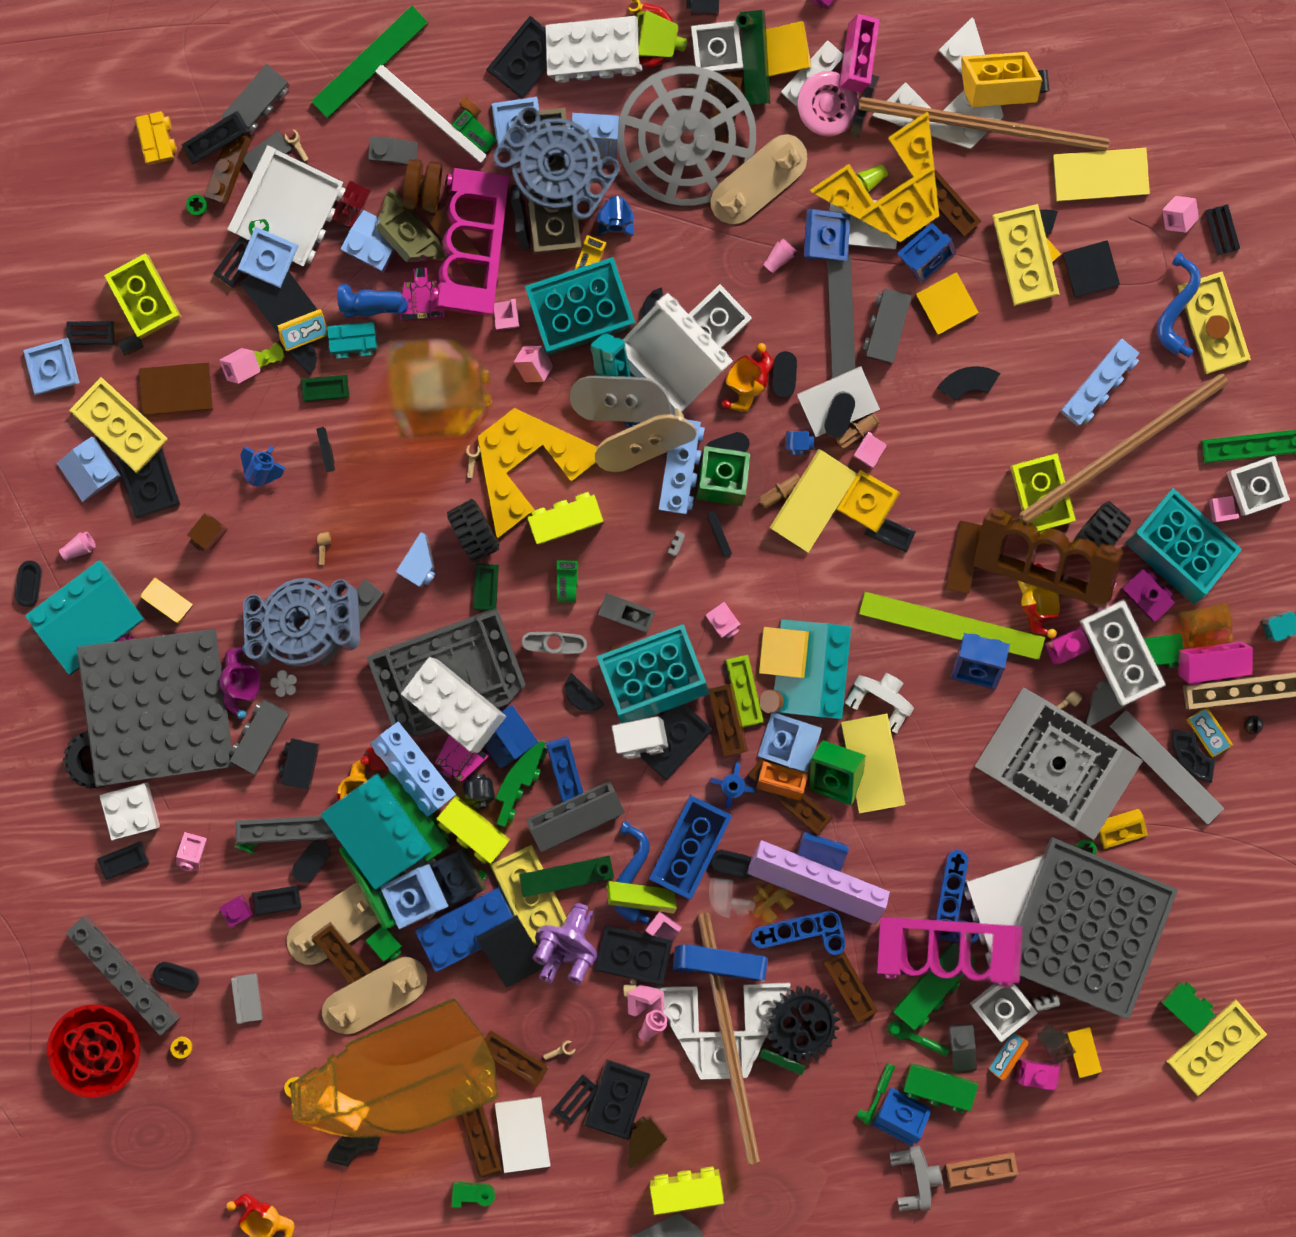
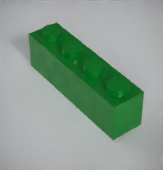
M390 773L382 780L432 848V851L422 857L424 862H428L448 848L450 845L447 842L450 839L443 829L438 830L434 822L437 820L434 815L431 814L427 817L418 808L417 803L404 790L403 785L395 775Z
M952 941L939 956V963L946 972L951 973L957 968L960 960V946ZM970 956L971 966L974 969L975 965L973 963L976 960ZM933 972L922 975L893 1008V1012L913 1030H916L917 1027L923 1028L930 1019L927 1017L933 1009L937 1011L944 1004V996L948 992L952 994L960 985L958 980L965 974L952 978L939 977Z

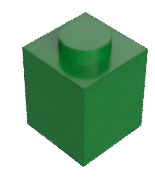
M380 927L366 939V942L383 962L387 958L392 961L401 953L399 948L403 944L389 928L383 930Z

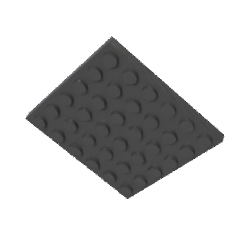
M216 629L76 647L95 786L234 767V763L230 761L232 755L229 754L232 744L228 714L223 703L224 693L219 684L222 670Z
M1050 837L1017 926H1022L1020 976L1129 1020L1178 889Z

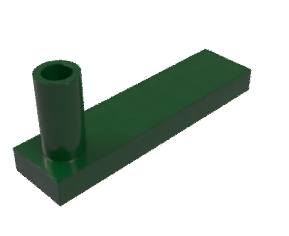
M765 10L740 12L736 18V23L741 27L745 98L749 106L771 104Z
M610 855L518 874L523 897L614 878Z

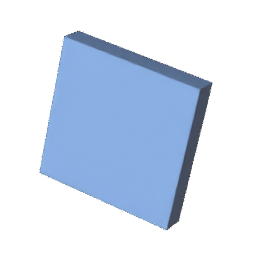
M537 97L491 104L497 145L499 146L523 108L531 106L539 110ZM512 133L510 140L515 144L521 143L520 133Z
M255 227L237 270L281 288L299 245Z
M68 338L23 350L34 395L80 384Z

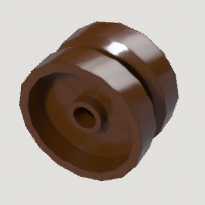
M409 159L403 183L404 210L415 211L419 206L420 197H422L423 211L436 214L441 190L442 163L430 161L425 175H423L424 165L422 161Z

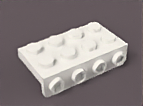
M636 16L546 25L547 75L555 79V82H568L569 78L590 80L591 76L599 75L600 78L614 77L613 74L620 73L623 76H634L636 72L642 71V66L639 64L638 19Z

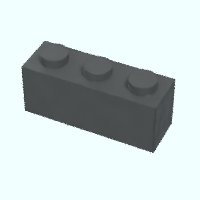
M266 64L221 117L224 119L235 111H239L250 130L242 136L247 134L251 136L259 127L258 121L262 117H268L273 111L274 107L272 105L278 99L281 101L288 94L290 84Z
M886 288L883 290V294L878 292L875 306L879 307L877 316L872 315L869 329H873L871 338L866 337L863 351L867 352L866 358L888 364L894 363L912 295Z
M264 700L263 703H257L252 712L255 715L253 721L246 723L241 732L244 737L240 744L237 742L234 744L229 753L232 755L231 762L254 775L259 771L291 714L268 700Z

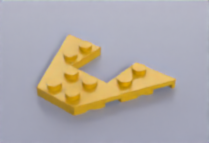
M925 112L888 137L912 174V178L874 202L851 166L847 164L811 188L810 191L899 242L939 217L928 112Z
M516 408L512 409L478 436L496 537L502 536L534 511V508L507 475L511 469L543 445L572 482L596 463L595 451L597 446Z

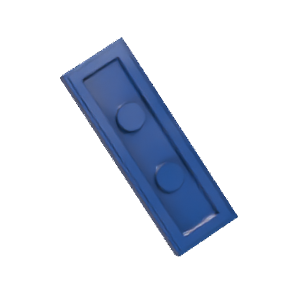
M569 737L546 742L562 802L584 793Z

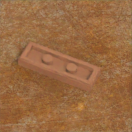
M1014 1152L945 1164L950 1188L1019 1176Z

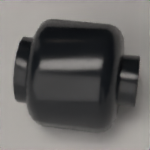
M476 774L469 776L467 781L464 782L463 792L466 804L474 806L475 810L488 808V804L495 799L492 780L487 778L485 774Z

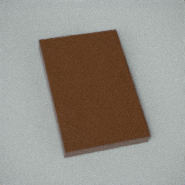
M209 362L139 368L143 415L213 409Z

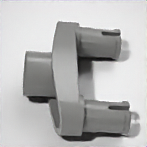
M528 632L522 638V645L530 651L576 654L582 653L586 649L587 641L583 636L576 634ZM552 636H557L561 640V645L556 650L548 646V639Z
M920 1146L910 1147V1150L890 1152L892 1167L912 1163L915 1165L918 1181V1195L898 1198L900 1212L916 1209L921 1211L931 1210V1187L943 1186L940 1165L928 1167Z

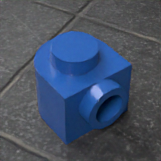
M786 431V450H790V455H804V450H814V436H809V431Z

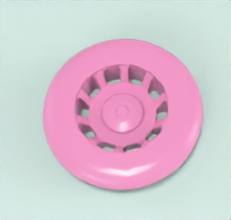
M823 71L814 74L805 81L798 95L797 106L801 120L808 129L821 136L831 137L847 131L853 125L858 110V93L840 88L841 74L837 72Z

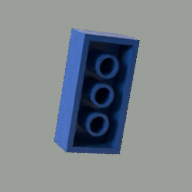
M690 794L649 879L691 900L732 818V814Z
M497 887L416 928L415 932L433 968L437 972L482 949L476 936L514 917L500 887Z

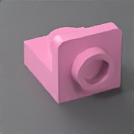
M725 602L705 615L721 638L726 635L729 639L739 631L737 627L740 623Z
M184 832L176 856V865L185 871H199L207 838Z

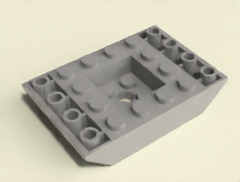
M1023 687L975 767L1094 840L1143 760ZM1057 756L1063 757L1066 761V766L1062 770H1056L1052 765L1053 759Z

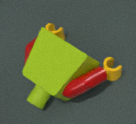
M631 0L632 3L638 4L636 9L630 7L628 9L632 14H637L639 64L642 68H652L664 63L666 58L673 56L674 50L685 51L687 39L677 36L678 25L673 23L672 17L662 7L648 3L641 4L640 0Z

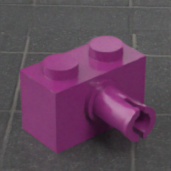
M1140 569L1120 589L1152 622H1156L1175 604L1172 600L1174 595L1165 586L1161 588L1156 583L1158 578L1149 569L1146 572L1144 569Z

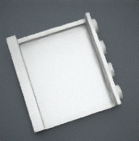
M267 145L227 230L250 240L252 235L249 232V223L265 219L269 223V233L299 245L293 262L305 266L306 263L311 264L316 253L312 249L316 242L321 243L326 231L322 228L326 221L331 222L335 211L333 209L336 200L340 201L345 192V188H343L344 182ZM260 221L254 222L255 227L262 230L266 227L264 222L261 224Z
M667 293L655 303L656 305L623 340L625 341L630 372L635 377L653 379L663 388H667L671 403L670 413L674 416L676 408L681 412L685 410L732 360L711 339L710 335L695 322L694 318L679 305L677 300Z
M1044 854L1024 863L970 881L966 880V887H964L963 891L967 901H972L974 908L970 912L974 923L1017 926ZM979 933L981 944H986L988 953H985L990 967L993 934Z

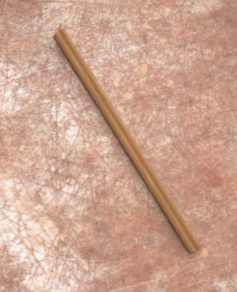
M861 97L858 104V109L912 119H916L925 112H928L929 122L1102 151L1108 150L1109 147L1108 138L865 97Z
M1219 374L1022 511L1020 513L1022 521L1025 524L1031 522L1226 386L1228 380L1225 375Z
M709 912L698 914L703 947L717 949ZM709 974L748 1165L758 1164L760 1159L723 977Z

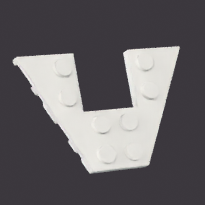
M973 18L939 49V52L961 75L962 56L985 55ZM906 82L887 100L889 102L930 108ZM964 91L943 110L1001 120L1004 117L1000 105L971 107ZM876 112L872 115L874 118L903 127L915 120ZM929 122L932 137L969 150L989 132Z
M790 983L744 984L745 1031H734L743 1078L748 1077L769 1032L765 1029V1026L770 1025L771 1022L767 1021L765 1017L772 1016L773 1013L768 1008L775 1009L776 1005L773 1000L780 1002V993L786 995ZM697 986L652 987L664 991L663 1013L667 1017L670 1026L701 1080L730 1079L721 1031L699 1032Z

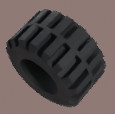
M470 499L447 512L448 521L472 562L476 563L499 550V543L476 501Z
M1108 501L1102 504L1090 517L1074 540L1087 539L1095 543L1098 548L1101 544L1114 546L1129 527L1131 518Z
M88 731L76 735L73 740H70L68 748H65L64 751L65 758H63V763L66 764L64 769L66 773H69V778L72 781H76L77 785L89 789L107 786H95L94 773L87 771L82 764V753L90 746Z

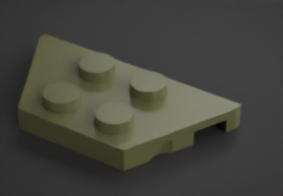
M391 188L385 195L375 228L406 262L445 261L449 256L445 253L443 244L414 211L403 209V199Z

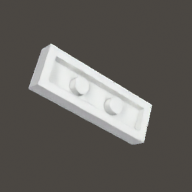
M827 40L810 59L812 68L800 70L781 91V94L798 108V95L805 81L816 73L832 71L843 59L844 54Z

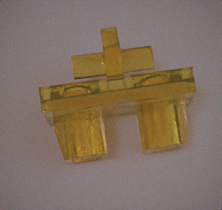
M758 884L756 889L759 893L753 899L756 903L765 898V901L752 912L756 918L760 917L762 921L769 925L777 918L770 908L773 904L777 902L785 911L794 902L788 894L789 890L780 887L769 896L768 894L775 888L769 884L763 889Z

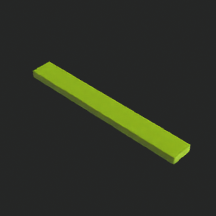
M864 592L859 612L860 615L962 640L964 633L977 634L980 637L991 640L998 639L1003 643L1010 644L1008 652L1040 660L1045 637L868 592Z

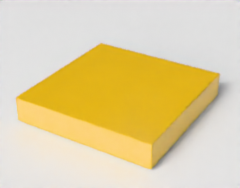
M800 21L766 29L769 77L812 68L804 22Z
M957 272L916 294L937 335L979 313Z
M859 470L836 510L877 533L898 499L900 492Z
M764 627L759 673L804 678L809 632Z

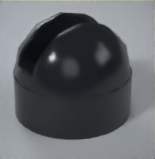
M1249 716L1244 721V728L1250 734H1258L1263 729V721L1258 716ZM1253 719H1257L1256 731H1253Z

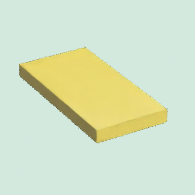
M1146 148L1053 155L1056 202L1150 194Z
M1038 204L992 215L1013 305L1016 306L1060 295Z
M1223 271L1201 278L1197 292L1184 309L1205 374H1209L1249 361L1251 358ZM1188 283L1177 286L1179 293L1187 286ZM1216 315L1225 317L1230 324L1228 334L1221 339L1211 338L1205 329L1206 322Z
M102 377L69 410L136 473L169 440Z
M818 449L771 524L770 529L809 553L856 478L857 473Z
M888 714L841 722L846 748L865 755L864 773L856 794L859 813L906 805Z
M532 845L490 864L513 915H518L535 945H538L535 935L540 927H560L564 924L567 917L554 891L527 897L522 895L518 874L543 869Z
M1235 999L1212 1019L1198 1035H1194L1166 1061L1192 1091L1199 1096L1267 1034Z

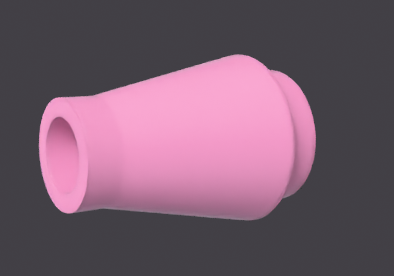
M783 238L780 242L777 241L763 265L774 273L795 257L793 254L797 250Z
M87 531L84 533L79 532L63 548L59 549L62 558L68 561L72 558L91 553L96 545L92 536Z
M654 1010L646 1015L642 1028L638 1033L642 1041H650L651 1038L666 1028L667 1017L665 1014Z

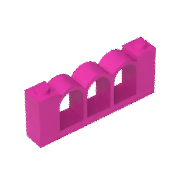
M454 168L450 174H447L445 187L448 188V195H453V197L448 201L446 214L453 225L444 233L442 240L443 249L449 257L441 264L438 272L441 283L437 285V288H433L431 301L435 302L434 309L486 317L493 314L509 176ZM459 198H472L493 202L491 224L461 219L455 211L456 200ZM463 229L489 233L487 257L457 251L451 243L452 232ZM460 261L486 265L483 289L453 283L447 275L449 263Z
M880 917L877 973L885 974V978L899 979V975L904 974L917 976L926 975L930 972L943 978L959 977L965 974L970 979H990L992 982H998L999 987H1012V983H1019L1022 926ZM909 928L929 930L928 959L926 965L920 970L914 969L908 962ZM940 931L961 932L960 960L957 968L951 973L946 972L939 963ZM972 933L993 934L991 966L983 975L976 973L971 966Z

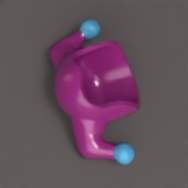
M245 644L226 651V668L222 671L219 679L220 688L224 693L223 703L225 709L236 714L239 719L246 718L247 713L237 707V701L253 700L260 688V672L258 668L240 662L239 657L245 652Z

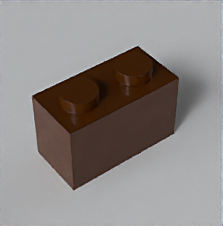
M204 513L187 534L191 538L189 543L198 550H211L226 532L227 528L210 514Z

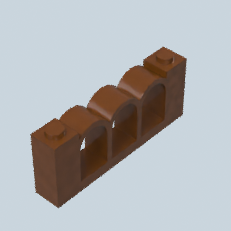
M990 508L983 519L973 566L1106 609L1112 599L1123 551L1118 550L1114 546L1103 544L1098 548L1095 543L1087 539H1077L1070 543L1065 534L1056 529H1046L1039 533L1033 523L1025 524L1022 519L1011 521L1012 515L1000 509ZM1016 533L1027 540L1029 551L1026 562L1003 555L1008 534ZM1039 544H1050L1058 550L1060 561L1057 572L1034 565ZM1070 554H1081L1089 560L1091 572L1088 582L1065 575Z

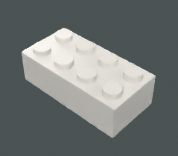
M1124 600L1079 621L1120 705H1125L1165 685Z
M431 657L426 660L401 693L465 748L475 753L480 752L507 717L442 662Z

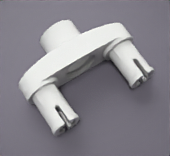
M885 673L881 682L859 675L854 682L855 687L845 701L849 706L854 701L852 708L858 710L867 692H871L892 704L895 710L889 718L890 729L893 726L892 731L895 733L899 732L898 730L906 717L910 716L914 710V707L898 693L904 683L888 673Z

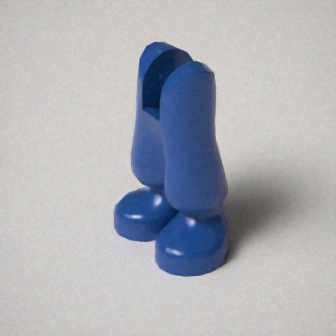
M340 284L338 287L337 300L339 310L344 312V317L346 318L356 316L369 317L382 313H404L409 308L407 300L398 291L360 290L355 294L352 293L351 287L347 284Z

